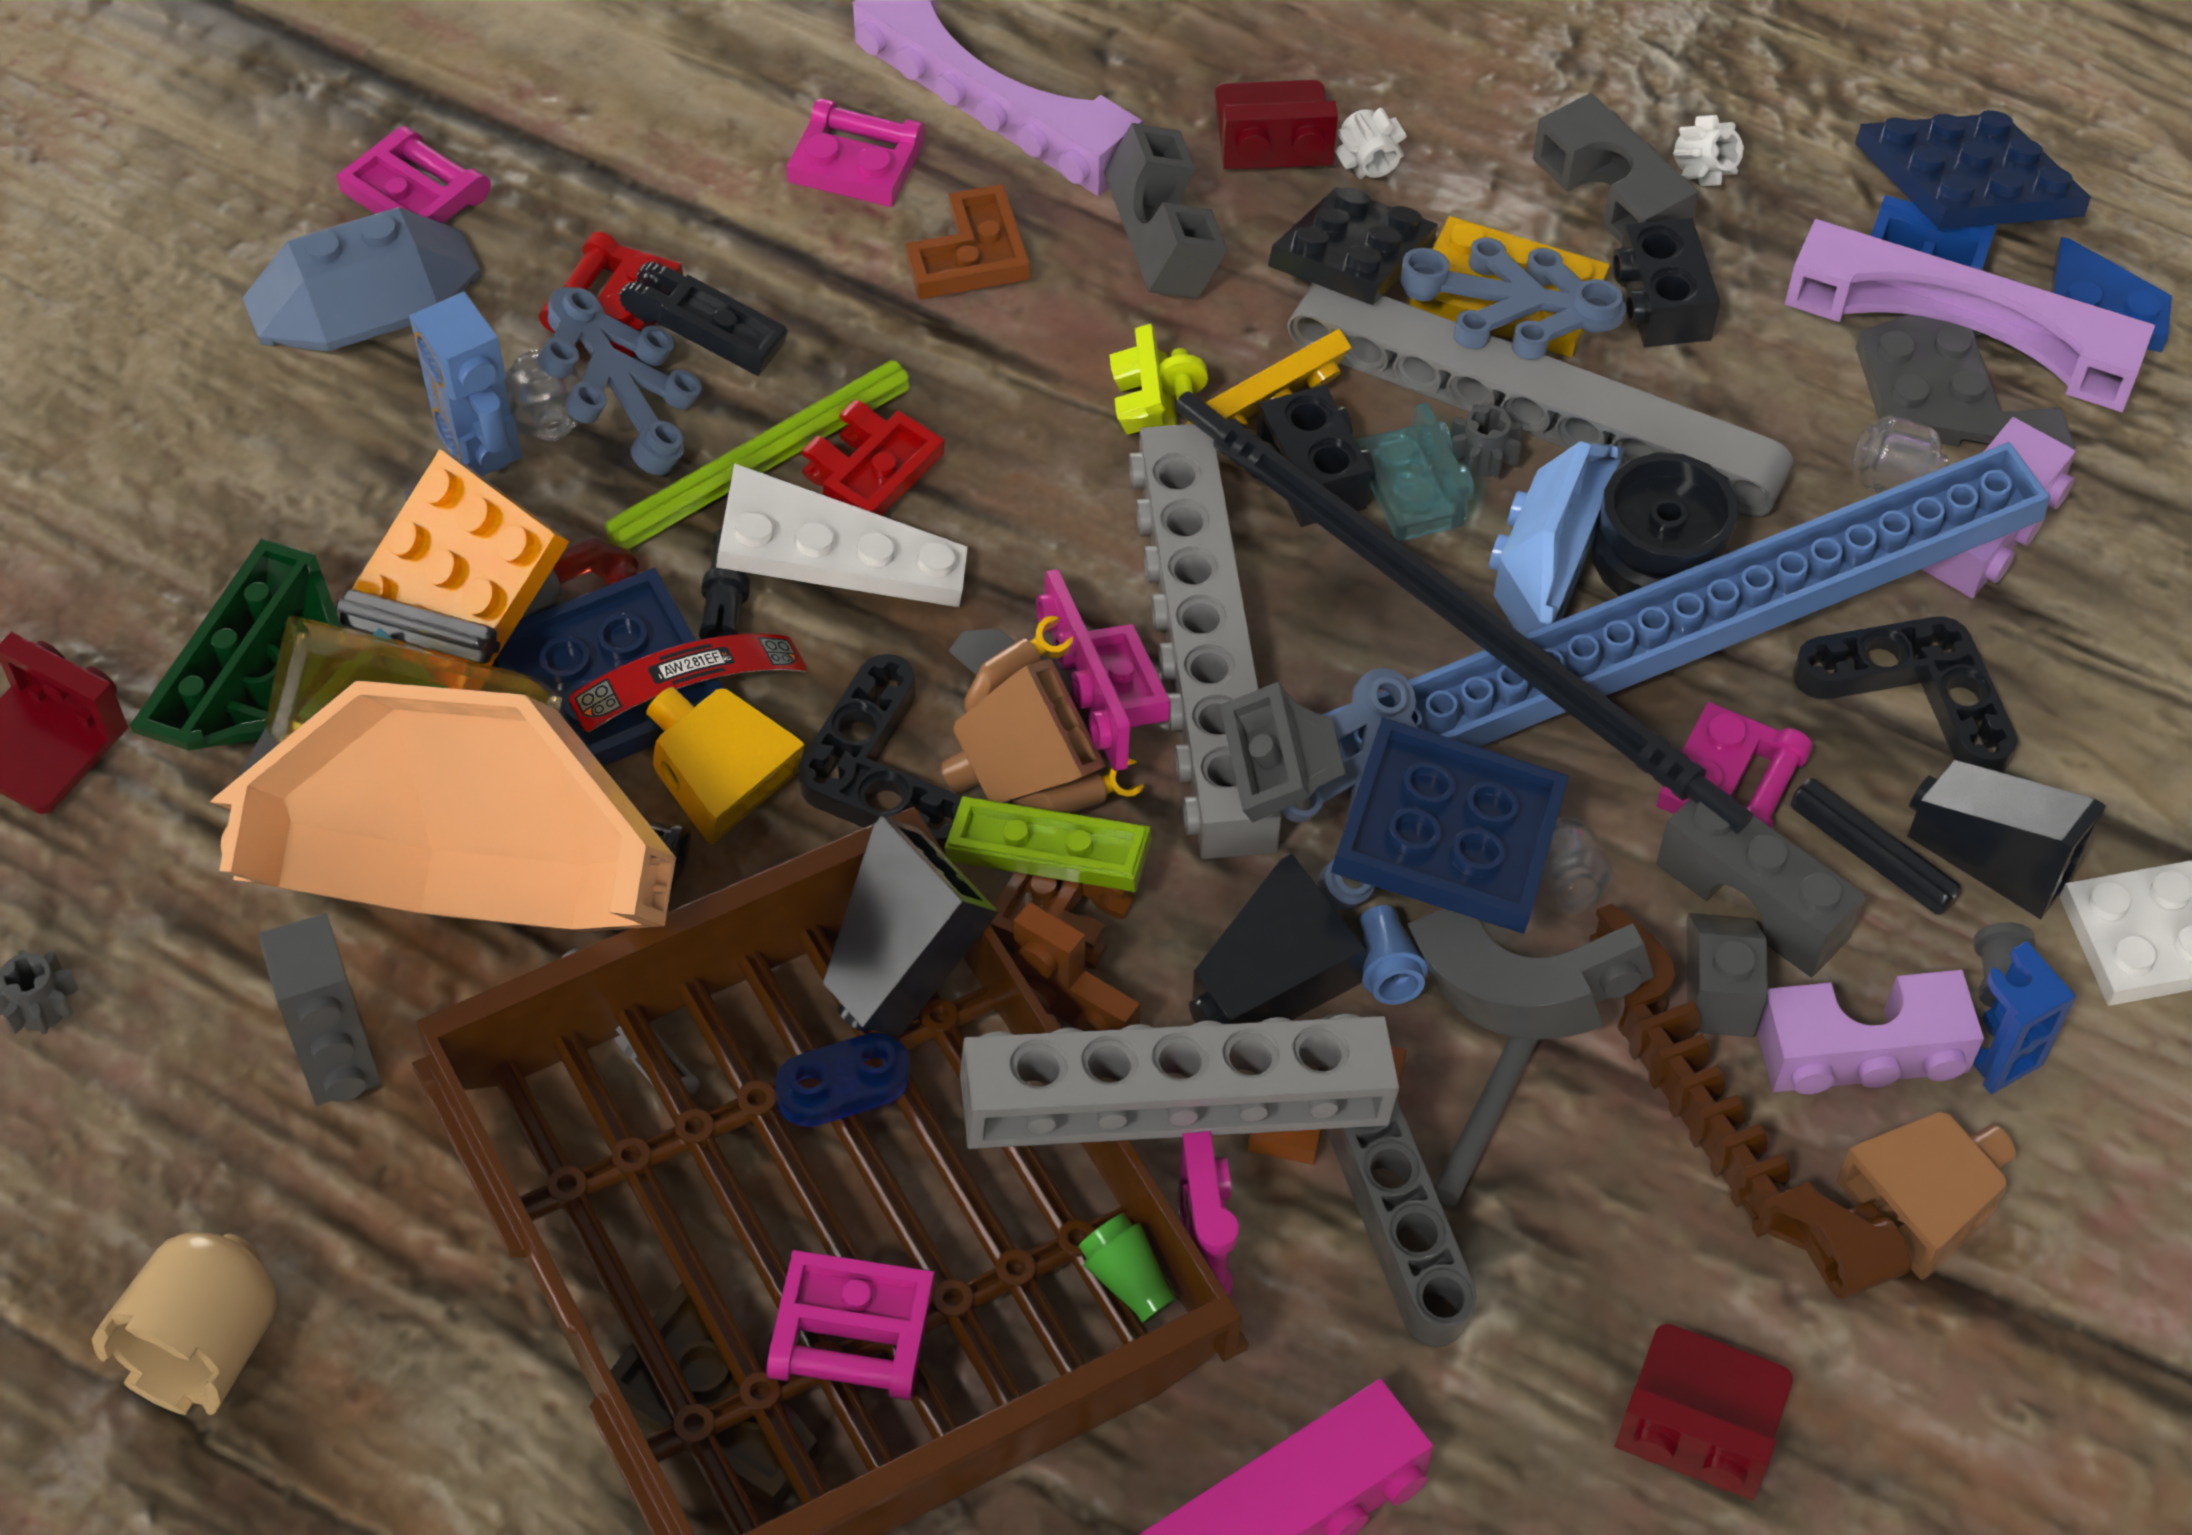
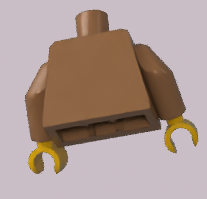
M1058 616L1043 618L1038 624L1034 639L1028 641L1022 638L981 665L964 698L966 713L953 724V731L963 750L942 762L943 776L949 787L957 794H963L981 785L986 797L990 801L1005 802L1010 800L1015 805L1071 814L1105 802L1109 793L1128 797L1135 796L1143 789L1144 783L1132 786L1128 790L1119 787L1116 782L1117 771L1113 770L1111 764L1106 769L1105 775L1100 776L1095 772L1106 767L1100 753L1094 747L1092 738L1052 659L1065 656L1070 651L1074 637L1066 639L1063 644L1058 646L1049 645L1043 638V633L1046 630L1053 628L1060 622ZM1042 655L1045 656V657H1047V658H1049V659H1045V660L1040 661V657H1041ZM1128 758V765L1137 763L1136 760Z

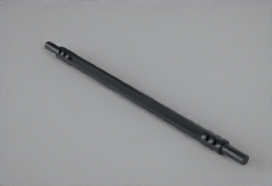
M1190 391L1183 393L1178 398L1175 404V411L1214 439L1213 445L1215 449L1229 456L1231 461L1245 468L1247 473L1261 480L1636 763L1639 769L1653 776L1656 782L1663 787L1669 788L1672 794L1680 800L1684 801L1690 798L1696 804L1699 802L1703 803L1729 823L1730 829L1736 834L1749 824L1753 813L1705 777V768L1689 760L1686 754L1679 749L1673 748L1670 742L1662 736L1656 735L1281 455L1274 446L1264 442L1254 431L1248 430L1236 418L1227 420Z

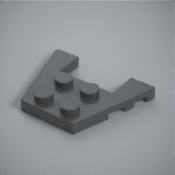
M1909 314L1859 333L1856 350L1884 435L1957 447L1960 446L1962 439L1990 444L2009 420L2015 417L2075 450L2076 447L2061 407L2010 412L2000 411L1975 336L1986 334L1946 321Z

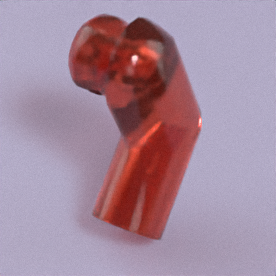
M592 537L566 548L553 570L558 577L560 585L587 572L604 578L605 582L610 585L638 574L639 564L630 550L600 538Z

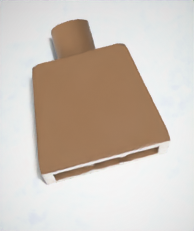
M1938 1112L1851 1147L1848 1150L1836 1182L1856 1206L1871 1201L1880 1215L1883 1214L1894 1222L1906 1243L1910 1257V1269L1922 1281L1942 1265L1996 1212L2008 1187L2006 1177L1999 1169L2015 1159L2016 1151L2008 1134L1999 1126L1990 1124L1970 1137L1950 1114Z

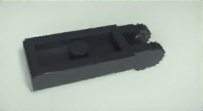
M655 261L644 263L636 274V282L631 281L627 283L619 293L621 306L625 308V311L630 312V315H636V318L645 323L657 320L656 323L758 377L782 348L788 333L786 326L688 274L685 277L666 266L662 267L661 263L657 264Z

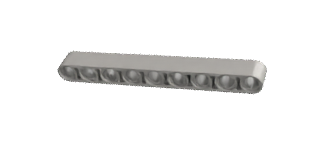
M1312 283L1287 324L1290 337L1301 348L1340 328L1352 347L1341 360V364L1468 412L1476 404L1478 406L1495 405L1504 407L1511 418V423H1522V432L1567 449L1579 441L1625 448L1621 466L1633 458L1656 452L1684 454L1708 463L1728 480L1738 498V513L1742 515L1760 517L1768 514L1793 468V457L1790 451L1783 444L1771 438L1546 355L1533 360L1522 358L1514 353L1511 342L1492 335L1489 336L1488 343L1482 348L1470 349L1463 347L1454 339L1456 322L1384 295L1374 305Z

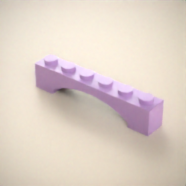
M855 0L853 2L855 43L866 53L877 56L899 70L907 79L915 80L940 96L945 103L956 106L978 120L986 129L997 132L1021 147L1029 156L1038 158L1062 173L1070 182L1081 185L1098 197L1109 188L1104 171L1131 123L1143 124L1141 119L1102 95L1098 96L1095 100L1060 96L1019 83L988 67L965 50L948 33L938 18L937 0Z
M1818 219L1814 220L1794 264L1784 304L1840 322L1843 314L1885 312L1923 316L1964 326L2000 340L2041 363L2068 386L2066 395L2122 413L2155 328L2154 324Z

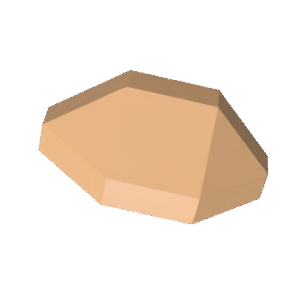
M355 681L209 801L231 810L228 826L225 828L221 838L222 859L219 871L234 875L233 880L421 915L577 932L665 926L676 857L556 709L527 695Z

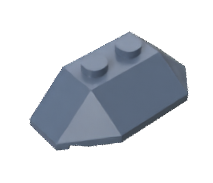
M397 207L286 241L243 296V302L261 345L275 346L277 343L293 348L332 351L411 326L409 315L465 291L469 284H474L481 277V273L462 230Z

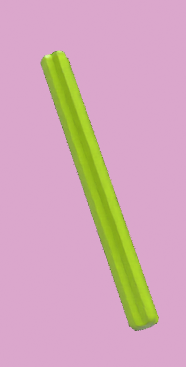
M890 360L612 517L605 523L606 535L609 541L619 552H626L729 493L734 463L764 473L801 452L816 436L825 438L848 425V423L840 419L839 414L853 400L861 401L874 410L901 395L909 388V376L906 370L897 361Z

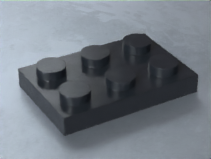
M1335 187L1272 245L1268 266L1374 305L1400 279L1405 254L1416 248H1430L1434 244L1438 224L1423 219L1422 215L1414 209L1403 206L1390 207L1371 200L1370 196L1362 190Z

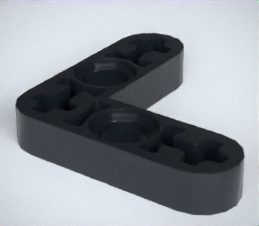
M1941 616L1819 636L1807 640L1800 647L1793 670V679L1799 690L1807 696L1816 699H1834L1921 683L1955 760L2001 773L2008 768L2017 744L2015 730L1970 633L1957 620ZM1931 642H1937L1938 644L1929 646ZM1872 649L1887 650L1896 657L1898 664L1891 667L1876 665L1869 660L1866 652ZM1951 649L1950 653L1943 652V650ZM1918 655L1917 660L1913 659V656ZM1813 663H1821L1822 666H1813ZM1825 670H1834V672L1826 673ZM1953 687L1969 689L1976 695L1979 702L1971 706L1957 704L1949 698L1946 690ZM1977 734L1983 744L1974 745ZM1996 747L1995 752H1989L1987 749Z
M876 655L868 659L860 667L803 755L798 767L801 795L814 808L863 828L875 824L881 815L889 818L914 807L915 804H919V815L946 855L944 847L952 825L943 824L939 830H933L930 827V822L939 824L946 817L951 818L953 824L961 797L876 762L915 699L914 672L909 662L897 655ZM890 680L897 681L898 686L888 685L879 698L880 707L875 705L877 700L876 685L885 686ZM852 722H865L875 729L869 738L861 741L848 740L841 734V730ZM835 755L841 758L838 762L839 779L830 777L826 780L825 784L817 783V776L826 778L832 772L836 765ZM885 790L895 792L902 799L897 807L887 811L875 810L867 803L868 798L872 794Z

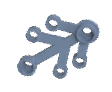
M1479 238L1472 243L1468 261L1470 268L1481 275H1496L1502 281L1449 271V261L1445 255L1430 248L1410 250L1403 258L1400 282L1404 287L1405 293L1412 299L1429 301L1436 298L1438 293L1445 292L1498 302L1478 311L1466 310L1458 315L1454 339L1461 346L1470 349L1484 347L1488 343L1490 331L1540 310L1554 312L1556 314L1539 322L1523 321L1515 328L1512 341L1514 353L1525 359H1539L1546 354L1549 341L1580 328L1592 333L1613 330L1622 324L1626 312V306L1622 300V292L1617 286L1600 279H1591L1583 282L1562 263L1561 255L1549 248L1532 250L1528 255L1526 270H1524L1506 253L1505 246L1500 241L1493 238ZM1553 284L1559 291L1545 289L1543 286Z
M574 287L557 289L548 301V322L555 333L553 338L546 341L537 360L540 368L552 377L565 378L569 376L579 358L575 344L576 342H582L591 357L581 382L574 386L566 400L565 407L567 412L580 422H595L607 404V398L603 391L606 383H608L639 432L631 446V456L634 462L650 474L658 476L670 474L684 453L683 435L673 424L658 420L637 385L663 397L672 407L687 410L693 406L702 391L700 381L692 373L685 370H674L668 376L646 365H662L672 351L674 341L665 330L656 326H647L642 332H639L606 315L600 302L589 291ZM609 340L634 351L637 357L646 364L614 349Z
M1378 668L1367 672L1358 680L1352 692V704L1330 717L1334 721L1338 740L1365 727L1360 752L1343 761L1346 771L1345 775L1318 787L1311 797H1309L1311 804L1309 810H1300L1295 805L1281 810L1286 818L1293 822H1306L1321 809L1322 804L1353 786L1347 815L1348 820L1381 718L1384 717L1418 728L1411 718L1416 706L1415 693L1411 684L1403 675L1391 669ZM1383 689L1390 693L1395 702L1394 707L1382 705L1377 698V690ZM1333 859L1321 870L1318 878V888L1335 909H1354L1370 897L1375 886L1360 882L1359 888L1348 887L1343 882L1342 876L1331 873L1334 863Z

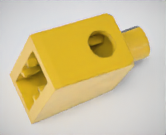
M669 687L651 702L646 711V714L664 731L655 742L654 769L696 828L711 845L799 772L798 767L805 744L727 689H716L694 707L674 687Z

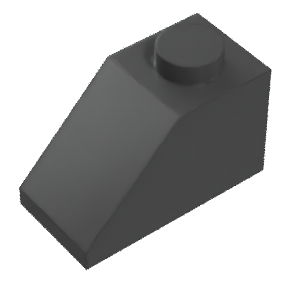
M1688 913L1686 920L1687 1003L1693 1001L1699 1011L1700 1029L1697 1033L1754 1037L1768 997L1766 937L1754 918Z

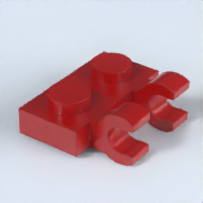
M853 400L839 414L840 419L849 424L840 432V438L847 445L857 450L848 457L827 439L816 436L802 449V455L811 460L802 469V474L814 484L823 486L824 496L882 516L944 455L945 439L899 410L888 420H885L863 402Z

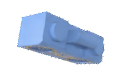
M465 291L409 315L437 437L449 454L455 456L464 464L470 463L475 472L481 476L498 471L507 464L522 458L516 423L510 411L504 382L506 374L498 337Z

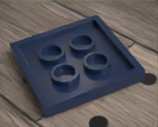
M1987 110L1983 111L1980 115L1956 117L1949 114H1938L1931 119L1907 120L1903 118H1889L1885 122L1860 125L1855 144L1939 230L2085 217L2091 196L2073 180L2072 175L2068 171L2060 168L2043 151L2041 145L2032 141L2013 123V119L2005 113Z
M654 567L521 619L493 664L508 693L527 695L556 709L599 763L605 766L655 746L656 740L664 731L646 714V711L656 697L640 703L616 715L592 731L586 732L569 701L570 695L616 668L650 654L694 642L696 639ZM713 678L676 690L696 707L716 689L723 687L718 678Z
M1382 717L1331 873L1524 934L1532 913L1569 775Z

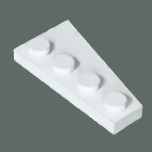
M734 463L716 568L959 607L963 591L968 547Z

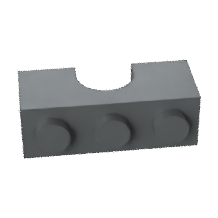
M1592 93L1539 118L1533 160L1567 192L1588 182L1610 184L1603 226L1621 243L1626 224L1693 218L1699 192L1693 187L1691 182L1673 169L1657 154L1652 145L1644 142L1621 121L1615 111L1608 109Z
M1131 123L1106 167L1104 174L1148 292L1198 299L1228 251L1212 209L1182 205L1185 189L1196 168L1181 131Z
M1689 799L1666 823L1656 865L1705 901H1708L1723 885L1731 886L1742 892L1751 900L1761 915L1763 922L1762 932L1766 937L1767 946L1812 978L1851 938L1866 895L1754 815L1749 824L1736 834L1730 829L1729 823L1703 803L1699 802L1696 804L1693 800Z
M327 913L258 933L276 1001L315 1106L330 1101H348L356 1098L365 1090L381 1086V1080L352 986L349 984Z

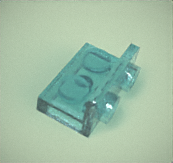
M1428 402L1415 405L1413 426L1357 439L1359 448H1367L1372 456L1376 478L1374 482L1370 483V487L1396 541L1401 542L1464 526L1468 500L1474 497L1472 476L1466 465L1458 464L1452 452V439L1448 426L1444 421H1437Z

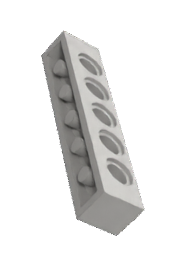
M1341 1014L1330 1019L1299 1021L1275 1017L1259 1023L1240 1024L1202 1021L1191 1026L1161 1028L1136 1024L1121 1030L1082 1031L1076 1028H1063L1052 1033L1013 1035L1002 1031L990 1032L980 1037H964L960 1071L968 1149L1182 1137V1133L1211 1131V1135L1388 1126L1399 1091L1385 1016L1360 1017L1355 1014ZM1307 1066H1316L1325 1071H1316ZM1240 1069L1249 1070V1071L1254 1072V1073L1257 1074V1075H1247V1074H1243V1073L1239 1072L1238 1070H1240ZM1168 1073L1181 1074L1187 1078L1177 1079L1169 1076ZM1097 1077H1109L1118 1082H1103L1097 1079ZM1026 1081H1041L1047 1085L1033 1086L1026 1083Z

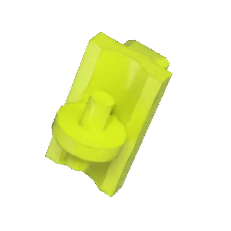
M1151 323L1135 328L1137 346L1109 354L1111 371L1120 392L1142 386V390L1114 399L1116 415L1126 435L1140 432V428L1178 425L1175 397L1178 400L1187 391L1196 394L1206 386L1208 381L1207 367L1201 358L1188 355V351L1184 348L1174 349L1171 352V357H1168L1166 352L1157 349L1155 330Z

